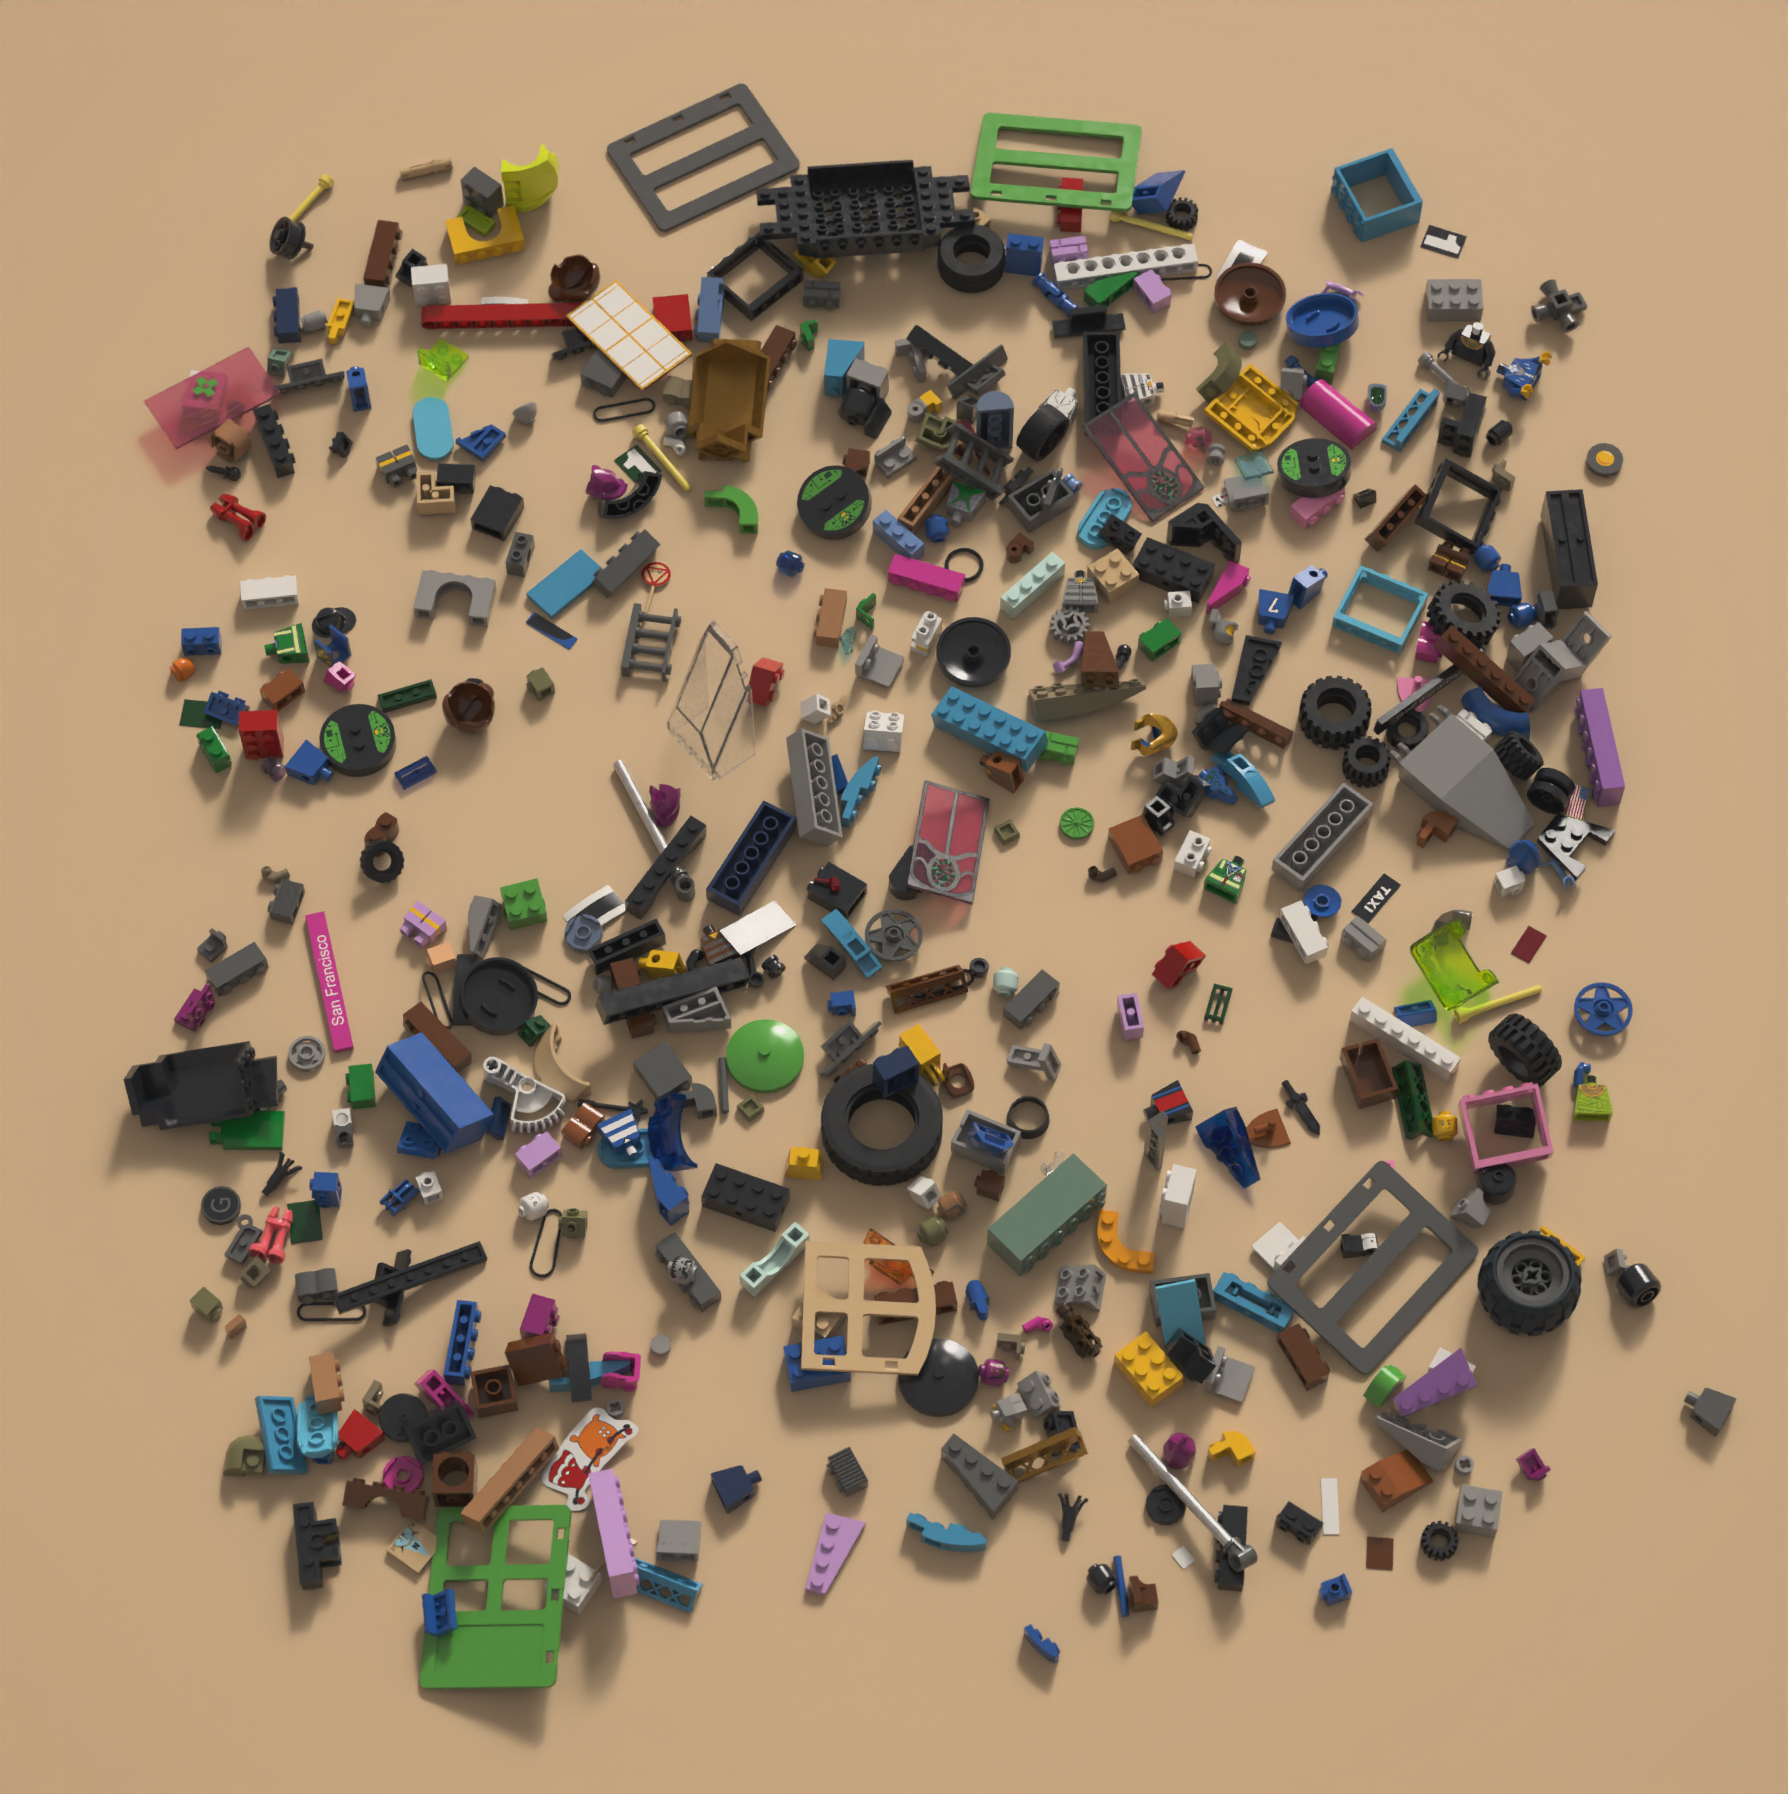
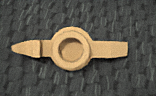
M844 694L838 702L832 704V713L828 718V723H832L837 718L836 716L844 713V703L846 701Z

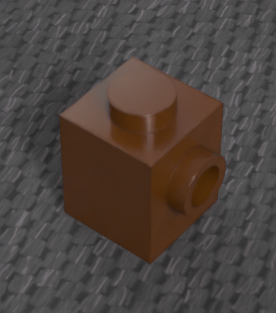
M982 1170L981 1176L977 1175L974 1187H977L976 1195L999 1202L1005 1186V1176L999 1175L993 1170Z

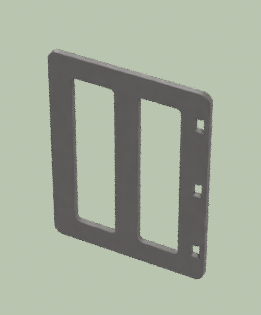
M742 83L614 141L607 146L608 155L658 229L662 232L672 230L800 168V161L748 86ZM729 94L730 98L724 101L721 100L722 97ZM736 106L741 107L753 124L744 130L647 175L641 173L631 158V155ZM682 117L683 120L674 123V119ZM631 139H634L635 142L629 145L625 143ZM759 141H764L777 159V161L671 211L666 210L654 192L660 187Z
M1378 1161L1268 1278L1267 1285L1359 1373L1368 1374L1476 1257L1478 1249L1474 1243L1388 1163ZM1370 1178L1374 1184L1367 1189L1363 1184ZM1386 1189L1409 1210V1215L1323 1308L1317 1307L1296 1287V1282L1377 1195ZM1331 1220L1335 1225L1328 1232L1323 1227ZM1424 1228H1428L1451 1249V1254L1364 1348L1360 1347L1337 1325V1322ZM1291 1262L1295 1268L1288 1274L1284 1269Z

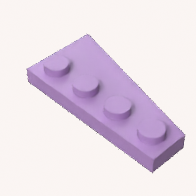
M826 1513L807 1580L806 1592L826 1596L838 1575V1571L846 1561L861 1531H863L866 1522Z

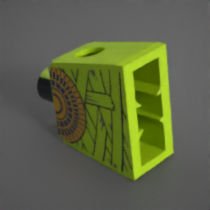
M1586 1076L1585 1084L1578 1085L1573 1121L1610 1122L1613 1111L1607 1086L1597 1085L1596 1076Z

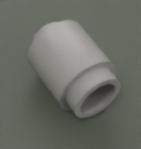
M320 310L304 315V318L300 319L305 332H313L325 328V323H328L325 312L321 313Z

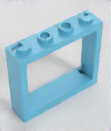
M1360 565L1333 617L1332 627L1400 655L1427 603L1428 593L1421 591L1419 588L1416 589L1409 586L1403 581H1397L1386 574H1380L1371 568L1368 569ZM1361 581L1418 604L1401 638L1345 615Z

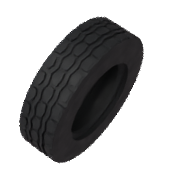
M873 1064L863 1065L860 1068L857 1067L849 1071L848 1074L838 1079V1082H835L831 1087L830 1093H827L821 1112V1132L825 1151L828 1152V1157L832 1163H835V1166L842 1173H845L846 1176L853 1180H858V1182L874 1186H890L909 1181L910 1178L913 1179L931 1164L941 1145L943 1129L941 1103L933 1087L921 1075H919L918 1082L883 1098L873 1082ZM879 1099L897 1102L904 1106L912 1115L915 1122L913 1132L906 1141L894 1148L874 1149L865 1146L854 1137L849 1127L850 1119L859 1107L867 1102Z

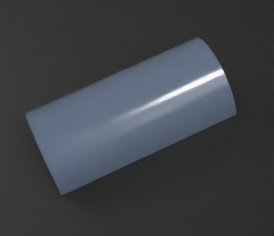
M987 392L977 402L976 435L998 449L1012 448L1013 401L1003 392Z

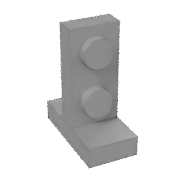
M906 338L896 340V357L908 354L909 361L914 364L912 366L914 377H918L919 383L926 382V368L921 355L922 350L907 341Z
M1046 1043L1043 1044L1041 1050L1013 1045L1007 1058L1008 1065L1043 1071L1049 1080L1054 1081L1061 1067V1062L1052 1045Z

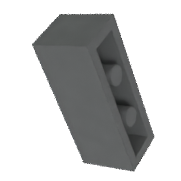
M254 941L205 970V974L217 995L221 996L231 992L239 984L246 983L256 974L263 973L269 966L266 957Z
M1042 969L1003 1008V1016L1020 1030L1024 1026H1029L1037 1013H1042L1047 1003L1058 997L1060 983Z

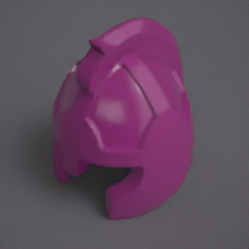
M592 465V473L586 487V494L599 499L612 500L623 496L628 484H625L623 479H618L611 470H602L599 466Z
M659 784L658 790L650 785V806L656 814L655 820L658 826H670L679 814L681 788L675 789L666 784Z
M1175 1433L1170 1436L1163 1446L1165 1463L1170 1468L1176 1470L1184 1469L1193 1463L1196 1456L1194 1440L1185 1433Z

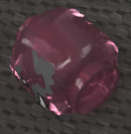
M1205 426L1190 428L1188 434H1185V444L1189 445L1192 451L1208 449V446L1212 444L1211 430H1208Z

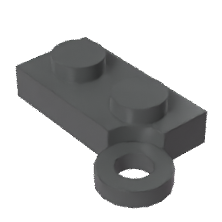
M1059 467L1056 478L1047 482V494H1043L1040 504L1043 506L1044 514L1050 515L1061 485L1063 468Z
M243 1214L237 1219V1225L240 1230L224 1254L226 1258L242 1266L249 1256L248 1249L250 1245L257 1243L263 1234L261 1229L253 1226V1219L247 1214ZM245 1219L249 1221L247 1225L241 1224Z

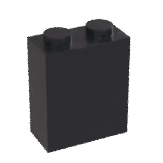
M490 485L470 519L472 529L505 542L524 509L523 497L516 493L507 492L501 487Z
M828 862L825 867L822 866L819 869L817 878L829 879L837 877L840 882V890L831 891L829 885L815 883L812 880L807 886L808 899L830 912L837 909L847 920L866 895L867 883Z

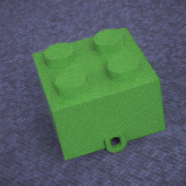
M537 878L500 887L504 905L503 913L504 916H507L510 930L547 922L546 905L542 898Z

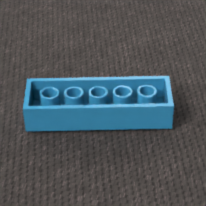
M952 686L931 713L935 727L988 753L993 754L995 751H999L1017 758L1021 762L1022 769L1026 771L1030 770L1048 745L1046 731Z

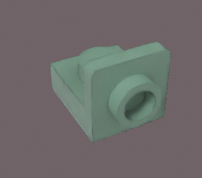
M274 348L267 358V373L284 377L286 365L292 358V351Z

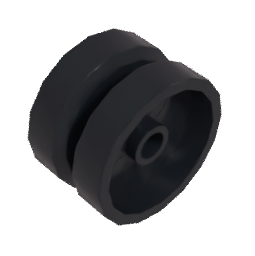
M1541 768L1536 773L1526 795L1532 805L1550 814H1561L1568 805V801L1571 799L1576 787L1571 778L1563 772L1553 768Z

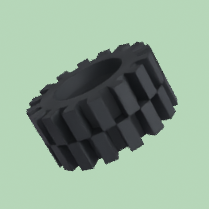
M1179 197L1178 201L1176 198L1173 199V203L1171 202L1166 212V222L1169 224V227L1172 228L1174 226L1175 229L1179 228L1182 231L1183 229L1189 231V228L1192 229L1197 224L1198 208L1196 203L1193 204L1191 199L1188 202V198L1182 200V197ZM1183 211L1188 213L1189 216L1181 218L1176 216L1175 213Z
M1434 1521L1431 1522L1430 1526L1429 1524L1426 1526L1421 1536L1420 1545L1423 1548V1553H1428V1558L1434 1557L1435 1561L1441 1558V1561H1445L1446 1557L1449 1559L1452 1554L1454 1555L1459 1542L1457 1530L1454 1531V1526L1451 1525L1449 1527L1446 1521L1445 1524H1442V1521H1438L1435 1524ZM1436 1534L1444 1535L1447 1539V1545L1442 1548L1436 1547L1432 1543V1537Z

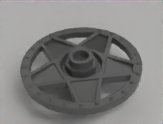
M888 909L881 911L869 920L865 929V942L873 955L888 962H900L909 959L919 950L922 943L923 934L919 922L914 916L903 910ZM891 914L901 915L908 919L897 922ZM880 918L881 928L870 931L873 923ZM915 927L918 932L917 943L909 936ZM871 942L882 944V954L874 949ZM898 949L909 951V953L903 956L893 957Z

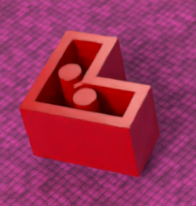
M764 657L758 660L752 667L745 701L765 707L773 702L776 695L774 686L784 676L785 670L782 669L784 663Z
M1191 941L1172 944L1165 950L1166 955L1163 959H1160L1155 964V970L1152 975L1167 989L1175 988L1187 972L1197 970L1206 955Z

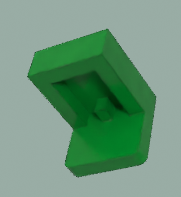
M817 319L808 320L800 324V342L806 346L807 351L814 349V337L812 334L818 332Z

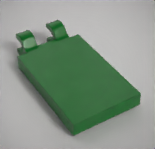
M254 1111L249 1117L211 1122L212 1127L221 1126V1133L209 1132L210 1144H223V1150H283L285 1112Z

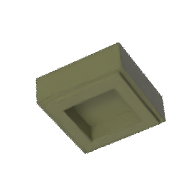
M1011 819L994 827V832L1003 845L1020 837V833Z
M752 1094L737 1105L739 1112L749 1122L764 1111V1107Z

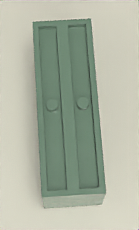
M1073 1153L988 1228L987 1245L1019 1276L1024 1272H1030L1038 1260H1043L1049 1254L1048 1251L1050 1249L1058 1247L1067 1234L1071 1235L1076 1231L1077 1225L1081 1222H1086L1094 1210H1099L1105 1205L1107 1184Z

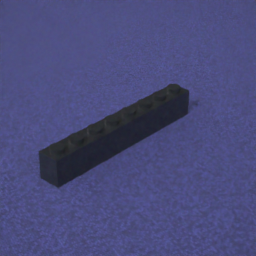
M731 958L723 963H712L701 969L694 968L686 973H675L671 977H660L649 983L642 982L634 987H623L611 993L604 992L598 996L595 1006L603 1024L607 1025L662 1010V1006L716 986L720 994L746 987L750 977L742 959Z

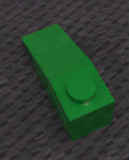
M1136 271L1097 280L1092 285L1089 284L1084 290V302L1090 307L1106 305L1107 308L1133 287L1134 278L1138 277V273Z

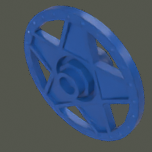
M1604 982L1590 984L1584 987L1575 999L1574 1014L1576 1020L1583 1029L1597 1036L1616 1035L1628 1026L1632 1018L1633 1008L1630 998L1621 988L1613 984ZM1596 988L1594 998H1581L1586 992ZM1608 989L1616 991L1622 997L1611 998ZM1628 1007V1016L1623 1024L1618 1013ZM1579 1009L1590 1014L1587 1024L1581 1018ZM1605 1023L1614 1030L1600 1031L1596 1029Z

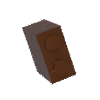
M554 1332L508 1342L505 1350L506 1358L518 1386L563 1377L568 1367L567 1359L561 1352L560 1341L556 1339Z

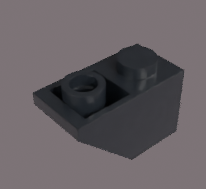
M816 944L804 957L805 960L833 981L846 968V957L832 946Z

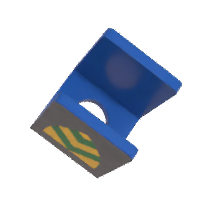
M332 625L329 626L332 641L327 646H324L317 639L314 640L317 657L330 668L339 661L343 663L351 655L348 638ZM332 651L339 652V657L334 659Z

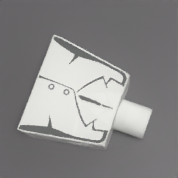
M1067 388L1065 393L1054 390L1038 406L1037 410L1045 404H1050L1061 411L1070 421L1067 433L1077 412L1078 400L1074 398L1077 393L1072 388Z

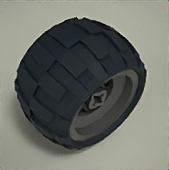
M1531 1230L1524 1234L1519 1231L1508 1235L1505 1240H1499L1483 1259L1478 1274L1477 1287L1480 1291L1479 1298L1484 1310L1490 1313L1491 1320L1499 1327L1502 1325L1509 1329L1508 1332L1516 1335L1526 1333L1528 1336H1538L1543 1331L1551 1332L1558 1328L1565 1319L1572 1315L1581 1294L1582 1279L1579 1266L1575 1263V1256L1567 1246L1563 1247L1560 1244L1558 1238L1552 1235L1549 1237L1541 1235V1231ZM1517 1280L1520 1284H1514L1513 1281ZM1537 1289H1542L1543 1293L1537 1292ZM1522 1291H1528L1529 1295L1522 1293Z

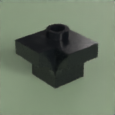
M411 249L402 260L401 267L396 273V278L411 287V267L429 266L427 258Z
M1158 796L1144 806L1142 814L1149 826L1161 837L1174 827L1175 821L1172 819L1174 810Z

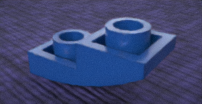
M1032 1624L1024 1627V1635L1034 1649L1049 1661L1057 1663L1060 1654L1057 1644L1055 1642L1052 1643L1049 1638L1043 1640L1040 1631L1037 1628L1034 1629Z

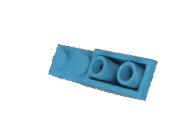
M1228 752L1226 754L1216 753L1212 756L1211 761L1237 781L1235 788L1257 806L1263 808L1275 802V798L1261 774L1242 754L1234 756L1231 752Z
M875 756L865 763L847 784L840 799L841 808L845 809L842 816V826L850 828L851 822H855L857 817V805L860 806L863 797L868 798L870 791H874L876 785L874 779L880 775L882 765H879V757Z
M837 909L821 919V922L841 948L846 951L866 979H869L883 968L865 941Z
M911 1512L906 1519V1526L922 1533L921 1542L930 1546L956 1552L984 1551L987 1548L988 1540L985 1539V1536L978 1532L972 1533L967 1531V1528L961 1524L955 1525L950 1523L948 1528L945 1529L942 1524L938 1522L932 1523L926 1520V1517Z

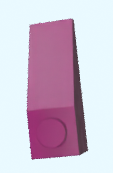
M1229 560L1207 602V614H1210L1212 609H1218L1240 594L1244 586L1247 587L1251 580L1249 568Z
M435 1369L427 1370L414 1383L437 1408L457 1399L461 1402L468 1420L475 1414Z

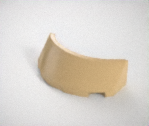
M555 1022L539 1038L534 1054L535 1069L541 1083L563 1093L568 1102L575 1103L579 1099L592 1095L589 1082L582 1081L571 1075L559 1062L555 1052H557L556 1044L562 1040V1037Z

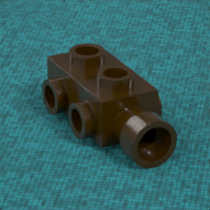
M1068 1302L1059 1306L1055 1312L1060 1319L1065 1321L1059 1328L1062 1330L1064 1337L1075 1348L1077 1355L1082 1359L1098 1356L1103 1346L1100 1338L1095 1336L1089 1328V1323L1083 1320L1081 1315L1075 1316L1072 1312L1073 1308Z

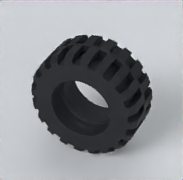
M1326 676L1324 680L1319 678L1315 684L1311 683L1302 694L1298 715L1300 728L1303 732L1305 731V736L1309 740L1313 739L1312 743L1316 745L1321 744L1322 748L1328 749V747H1333V750H1339V747H1343L1345 749L1349 742L1352 743L1353 739L1359 740V737L1365 736L1369 728L1372 713L1371 699L1368 698L1367 691L1365 689L1361 690L1362 686L1359 683H1353V680L1347 678V680L1343 679V676H1337V678ZM1336 703L1345 706L1352 716L1342 722H1333L1321 716L1318 709L1323 705Z
M1509 1014L1489 1033L1488 1043L1494 1055L1522 1083L1532 1082L1541 1087L1562 1066L1561 1055L1552 1040L1536 1024L1521 1014Z

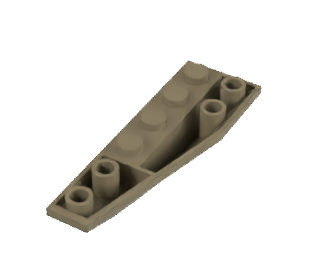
M1140 679L1119 681V687L1081 686V684L1063 685L1062 683H1055L1050 687L1035 686L1034 689H1029L1034 718L1036 721L1075 717L1110 707L1144 691L1146 685Z

